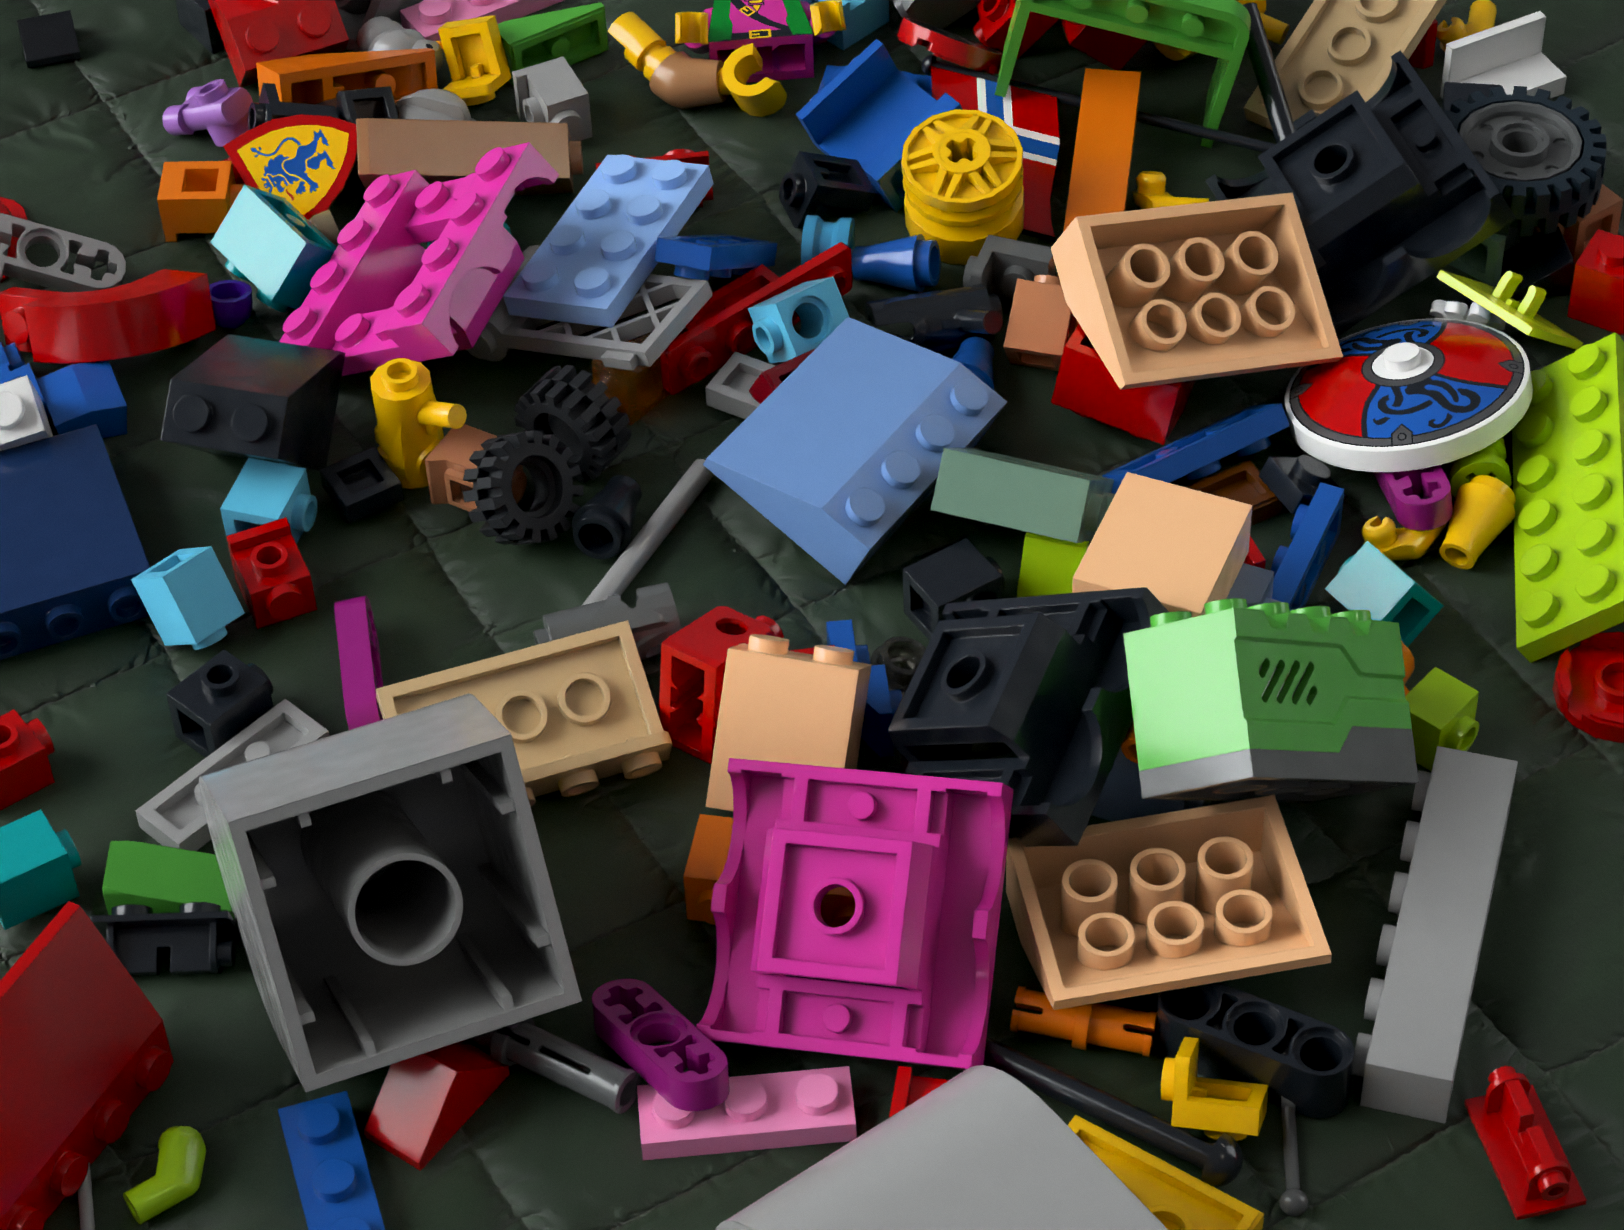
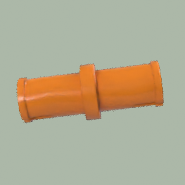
M1018 986L1014 1000L1016 1007L1043 1013L1034 1014L1013 1009L1010 1031H1024L1071 1040L1072 1048L1086 1050L1088 1044L1150 1057L1153 1044L1152 1036L1125 1031V1029L1129 1028L1155 1033L1157 1012H1145L1103 1003L1053 1010L1044 992Z

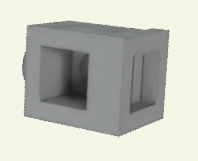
M564 56L512 72L517 116L521 121L568 123L571 141L593 137L589 94Z

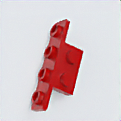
M840 242L781 277L761 264L713 292L711 298L660 355L663 388L671 395H675L721 368L735 351L745 355L755 348L757 344L752 332L753 321L748 308L803 282L832 276L835 279L841 297L850 292L852 289L851 248ZM795 311L792 316L793 326L800 321Z

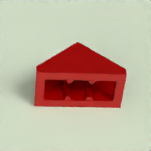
M465 1040L391 1064L364 1129L365 1137L421 1171L510 1075L509 1066L493 1060L489 1054Z

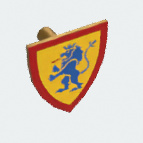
M293 115L269 120L244 132L223 147L246 185L285 198L306 219H310L313 215L328 210L347 184L357 160L356 124L332 116Z

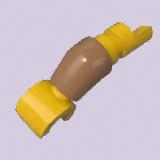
M626 12L619 16L608 30L625 47V59L637 70L643 72L644 77L650 81V90L671 106L684 110L722 103L726 101L727 95H732L742 111L751 116L763 117L774 114L783 108L786 102L787 93L779 81L765 77L756 84L746 85L748 78L755 72L762 71L763 59L754 43L739 47L723 63L721 60L691 58L684 51L676 52L672 47L667 46L666 41L634 12Z

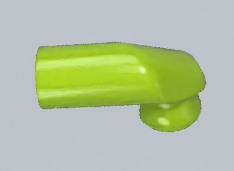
M173 1126L164 1131L158 1140L157 1148L160 1150L156 1174L123 1193L127 1207L140 1225L192 1196L198 1190L204 1167L206 1147L203 1137L196 1129L190 1126Z

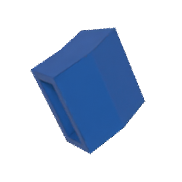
M109 360L71 364L37 379L58 434L97 424L102 438L127 434V404Z

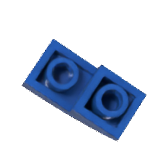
M852 619L826 622L827 646L835 645V647L855 651L854 662L870 664L868 645L855 644ZM885 664L871 666L861 735L863 741L880 757L894 756L893 743L888 728L902 699L901 690H889Z

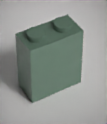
M943 448L931 510L1069 542H1090L1115 494L1111 493L1114 479L975 448Z

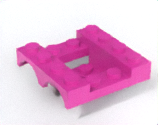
M527 142L507 148L496 147L490 150L477 163L475 173L442 183L437 181L429 184L417 170L391 176L385 174L378 177L366 189L363 196L365 203L355 219L350 221L340 231L337 237L339 245L328 263L320 267L310 281L312 289L301 307L293 311L284 322L283 331L285 333L279 342L346 353L342 376L376 370L381 365L396 358H406L421 362L454 356L456 351L473 348L525 259L517 240L503 227L507 219L504 211L515 192L523 191L524 188L536 185L553 184L559 174L531 143ZM434 241L426 250L420 245L421 243Z
M729 758L727 772L730 774L733 788L732 835L723 872L713 886L710 910L714 916L717 938L715 975L707 1009L702 1020L696 1025V1028L712 1042L906 1062L961 1070L983 1065L1014 790L1000 782ZM837 887H846L855 899L854 915L845 925L835 928L830 927L821 916V902L830 890ZM786 975L800 976V977H810V978H819V979H828V980H838V981H847V982H856V983L875 984V985H884V986L903 987V988H906V989L891 988V987H881V986H872V985H863V984H853V983H844V982H835V981H825V980H816V979H807V978L788 977V976H786Z

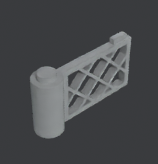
M539 245L529 246L522 252L525 259L509 287L540 247ZM650 274L618 320L645 310L648 311L647 314L585 337L578 335L597 329L600 326L560 322L537 331V327L554 320L509 315L504 298L502 297L474 347L466 350L476 358L489 361H501L512 349L601 360L604 367L634 370L638 365L651 367L713 294L708 280ZM674 299H680L679 302L654 310L655 306ZM651 332L642 344L625 342Z

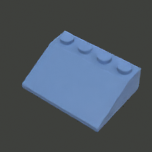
M847 317L706 458L703 465L846 585L933 492L936 486L943 448H974L983 438L1007 401L962 363Z

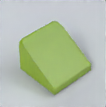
M1026 532L1017 598L1072 593L1073 576L1089 547V541L1074 543Z

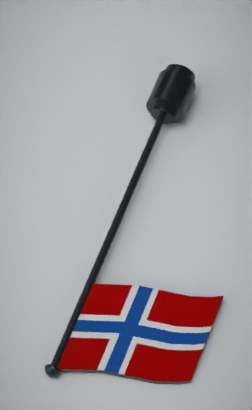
M934 55L926 56L922 61V70L927 76H931L933 98L938 100L947 93L960 103L963 110H980L999 117L1016 132L1023 148L1024 222L1021 234L1055 242L1050 204L1060 152L1057 102L1080 108L1081 96L1012 79L1010 80L1006 97L995 95L998 76L936 61V56ZM1139 110L1137 113V122L1262 153L1275 145Z

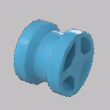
M807 215L802 233L801 265L840 242L851 248L852 258L855 248L854 219L841 217L834 223L824 222L818 215Z

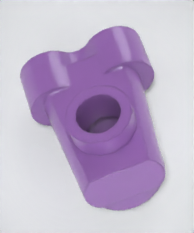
M217 79L203 86L191 88L187 93L186 101L182 105L169 106L163 113V126L173 136L191 135L194 131L207 129L215 145L223 147L248 131V112L253 100L246 89L242 87L228 88L224 79Z

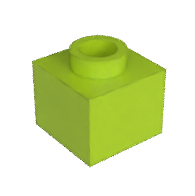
M1434 667L1405 696L1410 707L1416 763L1431 772L1437 746L1468 751L1476 739L1480 726L1479 722L1475 720L1479 691L1437 667Z

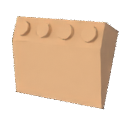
M1293 192L1077 216L1051 247L1066 303L1120 390L1338 362L1343 357Z
M1275 795L1088 825L1083 832L1078 846L1025 847L1016 837L1008 839L1006 856L1007 897L1021 945L1053 1010L1331 963L1332 953Z

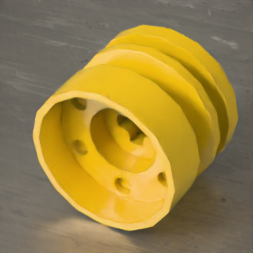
M961 109L932 115L912 130L903 144L901 161L903 189L905 191V225L909 235L922 234L925 240H936L940 249L941 261L956 265H966L971 255L978 256L988 234L1017 240L1023 230L1024 187L1023 148L1016 132L999 117L980 110Z

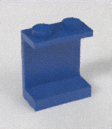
M876 39L860 55L856 56L819 93L815 94L796 113V116L814 145L825 155L858 160L877 193L876 196L892 210L898 212L904 206L905 196L901 166L903 144L912 130L932 115L954 109L963 110L959 102L947 93L936 100L901 73L884 44Z

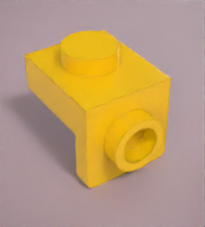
M495 15L446 22L438 28L452 82L444 87L443 90L457 94L467 106L479 105L493 100L496 97L495 91L512 78Z
M1184 1037L1176 1057H1165L1162 1069L1161 1100L1172 1101L1171 1126L1204 1130L1206 1136L1215 1140L1224 1133H1227L1236 1141L1245 1139L1247 1135L1258 1136L1267 1113L1268 1085L1197 1077L1199 1038Z

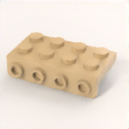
M628 620L376 689V698L383 719L468 693L474 695L511 733L530 806L535 804V797L560 790L561 795L564 797L588 792L599 785L598 779L622 772L626 779H634L652 774L662 768L661 761L669 760L673 745L669 732L663 730Z

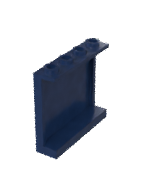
M97 424L0 451V660L148 617L149 614L131 579L150 568Z

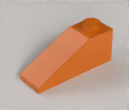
M431 48L308 54L256 62L259 96L263 83H272L276 85L280 102L317 104L336 98V94L339 91L391 86L396 103L402 97L411 95L419 90L438 89L435 50Z

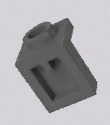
M988 234L979 255H971L967 261L963 276V287L983 284L987 289L988 295L996 293L998 297L1013 300L1017 279L1034 281L1036 275L1055 276V262L1051 247Z

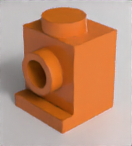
M232 161L164 162L157 202L166 242H177L180 233L211 234L217 232L244 184H236Z

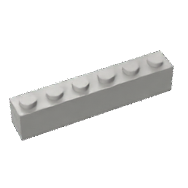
M1437 746L1432 772L1418 771L1419 783L1415 784L1411 810L1422 812L1420 822L1407 820L1400 860L1411 862L1408 874L1395 872L1388 912L1399 914L1397 926L1383 924L1377 952L1376 965L1387 967L1384 980L1371 977L1365 1004L1364 1019L1375 1021L1372 1035L1358 1033L1354 1050L1352 1075L1364 1077L1360 1106L1446 1123L1511 807L1518 761Z

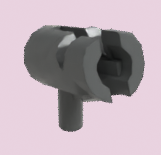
M665 582L636 589L637 601L634 608L628 607L626 603L621 601V596L615 594L608 596L606 600L543 615L544 628L534 630L533 635L535 645L628 620L642 662L661 653V643L679 631L681 625L671 589L668 583Z

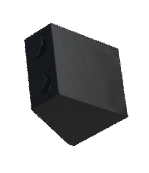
M228 334L171 378L160 440L211 454L241 459L254 458L319 471L327 465L346 353Z

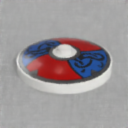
M1441 318L1415 319L1372 327L1338 340L1343 357L1338 362L1301 366L1296 371L1286 389L1285 409L1293 439L1301 449L1312 457L1344 469L1365 472H1401L1449 463L1469 456L1496 442L1513 429L1527 412L1532 400L1533 386L1528 357L1523 348L1507 334L1483 324L1464 320Z

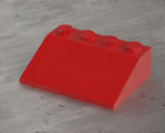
M71 901L64 905L0 980V1230H43L46 1220L62 1200L73 1195L84 1182L88 1171V1162H90L91 1166L108 1143H113L121 1137L132 1113L150 1091H155L161 1087L168 1077L171 1065L174 1062L163 1019L82 907Z

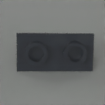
M185 903L180 905L179 913L154 914L153 909L148 906L135 904L118 905L112 908L111 915H94L90 917V920L106 939L108 945L131 976L159 975L160 950H170V972L172 975L221 974L222 967H233L235 965L236 949L234 939H224V935L239 934L236 921L228 911H221V906L214 903Z

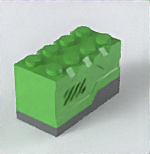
M1230 598L1205 603L1204 615L1192 617L1191 612L1188 611L1156 614L1150 617L1151 627L1123 633L1142 799L1239 801L1275 795L1277 803H1314L1419 783L1409 702L1405 698L1403 682L1406 675L1399 622L1371 620L1370 610H1350L1331 614L1329 606H1312L1290 611L1289 603L1287 602L1263 603L1247 607L1246 599Z

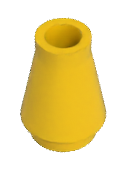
M1478 475L1473 477L1469 483L1459 487L1453 507V515L1449 521L1445 539L1439 549L1441 557L1448 564L1459 569L1472 568L1484 550L1515 518L1514 505L1516 497L1508 485L1497 478Z

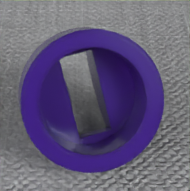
M223 280L209 285L215 324L224 329H236L244 324L250 317L253 308L250 285L238 280Z

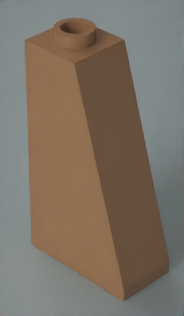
M383 118L356 119L358 176L365 190L374 180L382 175L388 174L391 176L412 170H417L429 184L437 181L442 183L463 178L471 173H475L477 163L490 150L496 147L507 148L527 142L531 143L557 171L559 176L553 184L527 187L523 191L515 192L513 196L574 192L573 175L583 174L581 140L571 141L568 123Z

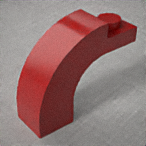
M162 269L124 285L94 291L56 292L11 287L0 292V314L6 346L15 342L19 351L32 352L34 362L87 363L133 357L171 348L216 330L207 273Z

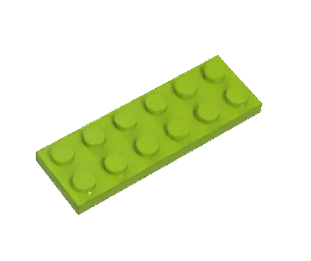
M1616 332L1592 344L1583 345L1574 353L1539 370L1531 371L1532 400L1523 418L1512 429L1513 492L1516 497L1514 505L1516 649L1530 663L1624 622V341Z

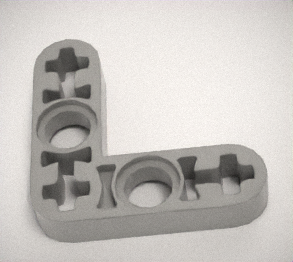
M0 213V283L3 275L62 292L94 291L123 285L126 261L123 254L115 246L107 242ZM12 236L19 238L15 258L7 256ZM42 243L53 247L59 258L51 266L39 267L27 259L25 252L30 246ZM69 252L77 254L72 274L65 272ZM96 262L107 264L106 273L102 280L91 278V269H93Z

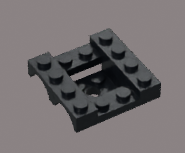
M1401 50L1391 56L1392 67L1387 80L1380 90L1367 102L1364 101L1358 90H1356L1322 114L1316 113L1311 109L1293 121L1294 132L1258 156L1265 167L1263 171L1242 179H1223L1214 174L1205 180L1218 201L1293 192L1337 336L1516 220L1495 184Z
M1147 587L947 603L942 613L946 620L939 621L888 728L893 746L901 753L899 773L1004 783L1014 790L1009 831L1025 847L1078 846L1133 720L1123 633L1151 627V616L1169 611ZM1005 742L1019 757L966 760L973 743Z

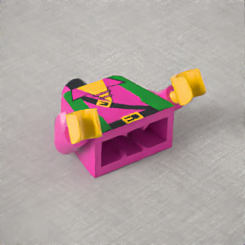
M714 0L713 7L705 9L703 12L675 13V44L684 43L692 52L697 54L709 52V59L721 60L724 63L730 54L739 47L754 43L763 59L762 71L752 74L746 83L759 82L765 77L773 80L813 78V45L824 43L836 31L846 30L842 0H827L813 4L800 0Z

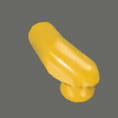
M1476 0L1470 6L1467 24L1458 17H1452V24L1450 26L1443 20L1437 27L1436 36L1441 41L1440 48L1445 52L1447 43L1494 27L1497 13L1496 5L1490 0Z
M1157 171L1140 172L1136 177L1137 190L1132 191L1134 202L1141 209L1209 202V198L1173 197L1168 192H1165L1166 176L1162 172Z
M1376 516L1365 522L1361 533L1365 540L1364 543L1368 540L1389 559L1411 560L1421 558L1447 523L1436 529L1417 531L1405 527L1396 528L1394 521L1389 517H1385L1381 523L1380 518Z

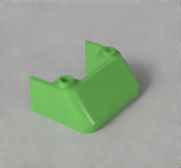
M1016 0L1005 39L995 95L1006 97L1031 11L1219 58L1208 88L1203 122L1204 127L1218 130L1250 35V14L1238 1ZM1201 138L1200 146L1211 148L1214 141Z

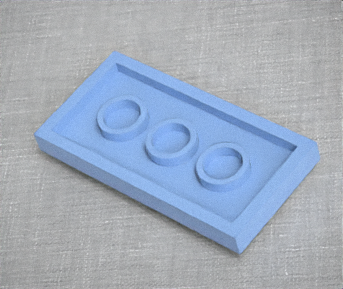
M623 154L607 155L503 295L509 315L612 328L658 262L654 261L657 238L677 236L714 184L709 165L685 163L679 160L666 161L637 158Z

